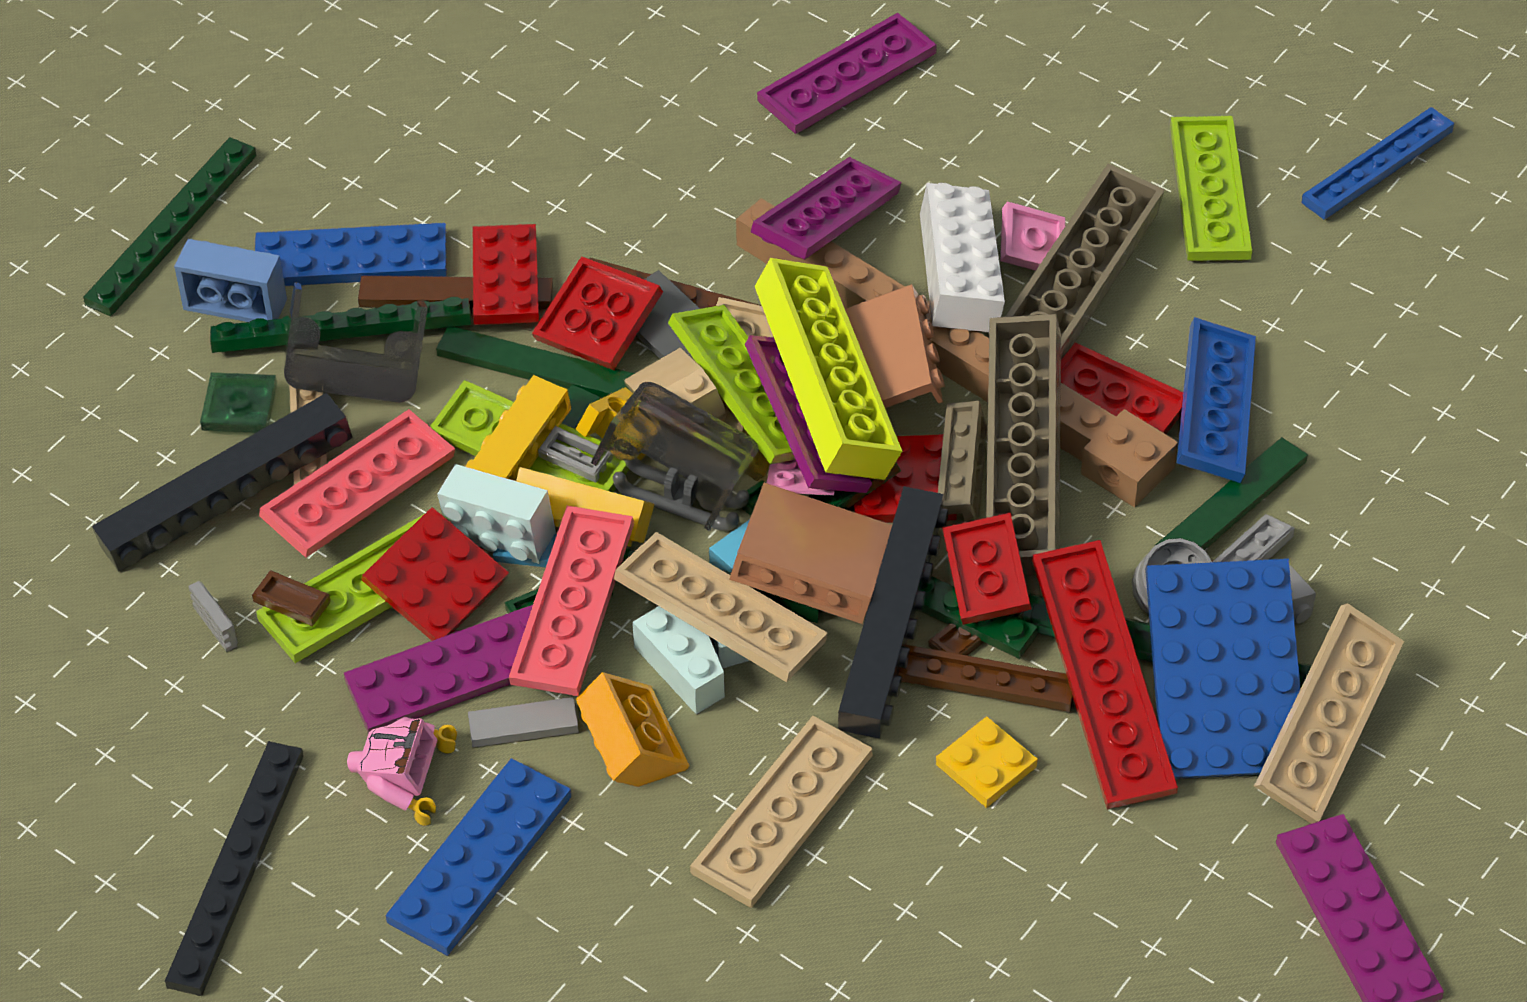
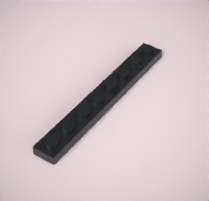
M268 741L164 980L166 988L198 996L203 995L304 757L302 748Z

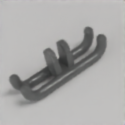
M629 449L625 451L623 458L626 466L635 474L664 485V496L631 484L627 481L626 475L618 471L613 475V482L623 495L654 503L655 508L720 531H730L738 526L739 516L735 512L728 513L726 518L692 506L696 498L699 497L727 508L740 509L745 507L750 499L749 493L746 490H740L737 495L727 494L698 483L697 476L691 474L687 479L680 477L678 469L670 467L668 472L641 462L634 450Z

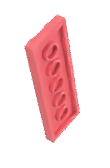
M408 409L262 506L259 517L307 558L452 459L455 448Z
M572 506L566 507L509 675L511 685L579 696L616 582L614 580L615 570L622 564L634 527L633 516Z

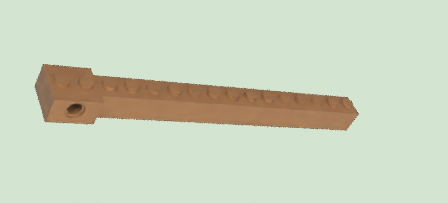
M762 198L736 219L737 246L767 264L770 258L828 267L845 309L905 287L832 241L805 260L792 256L788 251L775 244L766 243L761 237L751 233L753 221L775 207ZM930 310V313L926 314V319H929L932 324ZM932 326L935 337L931 338V343L935 345L940 358V362L935 363L936 368L940 370L941 374L988 402L989 338L978 331ZM1061 383L1060 448L1082 461L1081 474L1135 508L1175 468L1178 442L1124 409L1117 416H1114Z

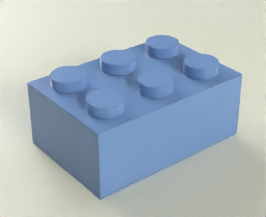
M187 239L174 266L183 310L245 322H250L257 318L272 320L279 318L287 301L280 255Z

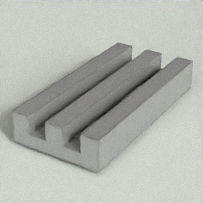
M557 426L553 428L538 449L540 458L595 483L599 480V473H603L606 470V463H610L613 460L612 451ZM558 439V440H560V441H562V442H565V443H567V444H569V445H571V446H573V447H576V448H578V449H580V450H582V451H585V452H587V453H589V454H591V455H593V456H596V457H598L599 459H598V461H597V460H595V459H593V458H591V457H589V456H586V455L582 454L581 451H579V450H577V449H575V448H573V447H566V446H564V445H562V444H560V443H558V442H555V440Z
M197 581L189 585V591L192 593L190 596L193 600V608L224 650L229 652L236 648L238 642L234 625L204 584Z

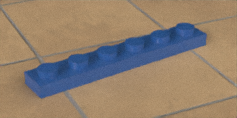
M1430 107L1305 192L1301 203L1323 220L1327 219L1452 133L1454 123Z

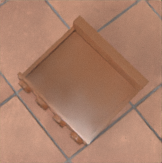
M911 284L845 309L885 408L932 392L938 404L943 402L940 388L945 387V383L940 370L936 368L935 364L940 362V358L935 345L931 343V338L935 337V333L930 320L926 319V314L930 313V308L924 295L919 296Z
M764 482L737 552L729 580L862 624L874 591L892 525Z

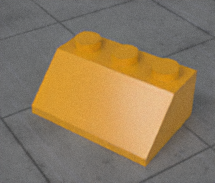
M602 672L576 698L582 712L581 717L588 725L594 738V745L601 753L607 766L606 771L613 781L639 787L686 771L690 767L652 686Z

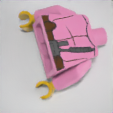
M403 717L389 726L370 731L363 751L350 752L347 758V765L350 772L359 773L372 793L404 811L407 808L415 811L414 817L416 822L427 826L431 823V817L421 811L429 810L432 813H436V805L431 798L424 797L417 801L413 797L421 795L436 744L438 750L443 753L454 752L457 731L452 725H444L437 730L434 729L435 726L433 724L424 722L422 718L412 719Z

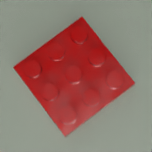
M581 256L533 330L532 335L537 341L614 370L663 294V290L658 284Z
M944 434L896 436L902 449V453L896 461L901 472L855 503L854 512L885 523H893L904 486L938 493ZM948 514L947 521L957 519V514Z
M431 507L362 575L361 580L433 641L452 634L508 578L509 572Z

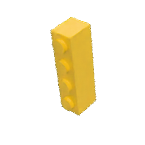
M533 375L527 385H523L519 389L515 402L509 410H505L502 413L498 426L491 435L489 434L485 437L481 450L474 459L467 462L465 467L516 481L519 468L530 469L539 456L538 449L555 426L559 427L570 412L571 404L568 390Z
M519 468L517 482L548 490L555 526L560 527L567 506L633 516L634 527L627 546L631 547L633 541L644 543L654 503L534 470Z

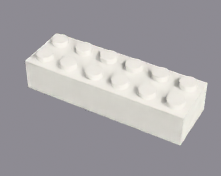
M927 183L920 211L932 326L989 332V319L1001 317L1005 303L989 190H983L979 187L951 186L947 183Z

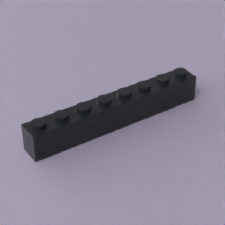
M327 393L321 395L92 525L100 547L118 572L136 564L144 557L167 546L172 541L195 530L205 522L219 514L225 513L233 506L256 495L259 491L284 479L287 475L312 463L315 459L352 439L353 436L347 418Z
M903 487L838 710V729L840 731L880 739L883 727H890L894 706L890 705L892 696H899L902 676H898L900 668L906 669L910 654V648L906 647L908 639L914 640L918 619H914L916 611L922 612L925 602L926 591H922L923 584H930L932 578L933 563H930L931 556H938L941 536L937 534L939 528L943 529L947 524L949 509L943 508L944 494Z

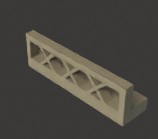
M980 401L947 403L938 493L944 494L943 508L949 509L948 514L963 513L965 522L979 520L987 436V424Z

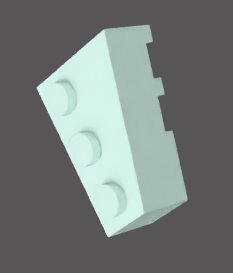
M660 606L632 622L634 648L696 715L725 697L724 671L708 635Z

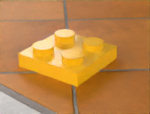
M987 716L936 756V765L986 808L1037 768L1038 762L1034 755Z

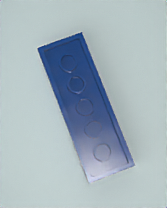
M446 223L258 232L255 237V251L280 255L285 286L360 282L361 276L447 277Z
M1194 317L1189 330L1177 464L1241 483L1246 471L1256 336Z
M511 758L385 915L387 923L448 956L570 800L571 789Z

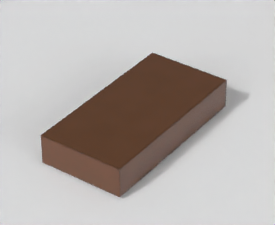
M272 570L268 572L252 594L253 602L312 627L331 602L329 594Z

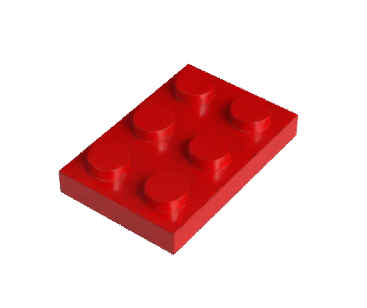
M1011 513L943 527L963 625L1031 610Z

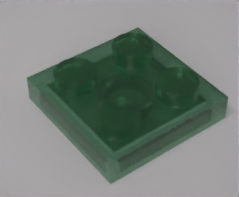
M211 372L200 420L201 430L256 433L269 426L277 388L276 375Z

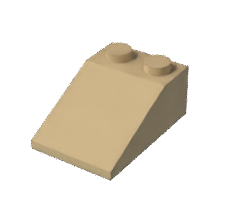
M681 348L624 380L626 386L635 395L634 397L669 446L726 413L715 385L702 367Z

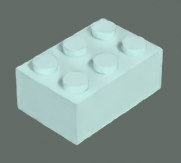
M455 464L437 493L442 516L477 546L487 551L494 552L499 548L508 551L518 560L524 561L529 558L532 559V562L539 564V559L553 535L556 534L548 490Z

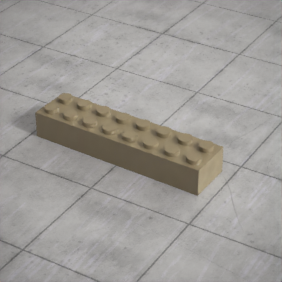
M1108 163L1005 317L1056 314L1061 333L1062 360L1158 215L1165 189Z
M1056 314L989 319L986 518L1011 513L1024 575H1036L1032 562L1033 554L1060 549L1061 333Z

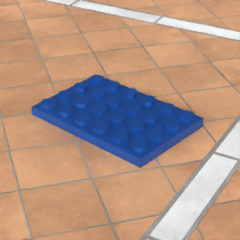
M1289 559L1147 566L1145 571L1157 721L1175 779L1259 775L1300 691Z

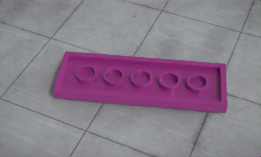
M897 12L757 92V101L792 132L797 134L936 54L937 44Z
M848 157L754 220L751 233L761 237L766 243L775 244L788 251L792 256L805 260L896 196L900 191L902 182Z
M750 335L744 345L808 488L867 493L872 485L870 478L825 472L774 337Z
M533 605L344 672V680L368 734L373 729L389 726L403 717L417 719L510 685L509 675Z
M1341 814L1278 834L1276 844L1362 1002H1436L1442 1000L1444 991L1345 815Z

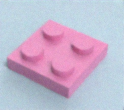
M1007 201L1002 207L1000 261L1036 271L1065 228V217Z

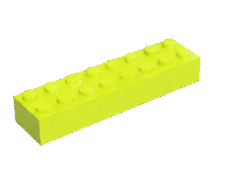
M770 258L754 287L825 472L885 480L902 453V449L828 267Z

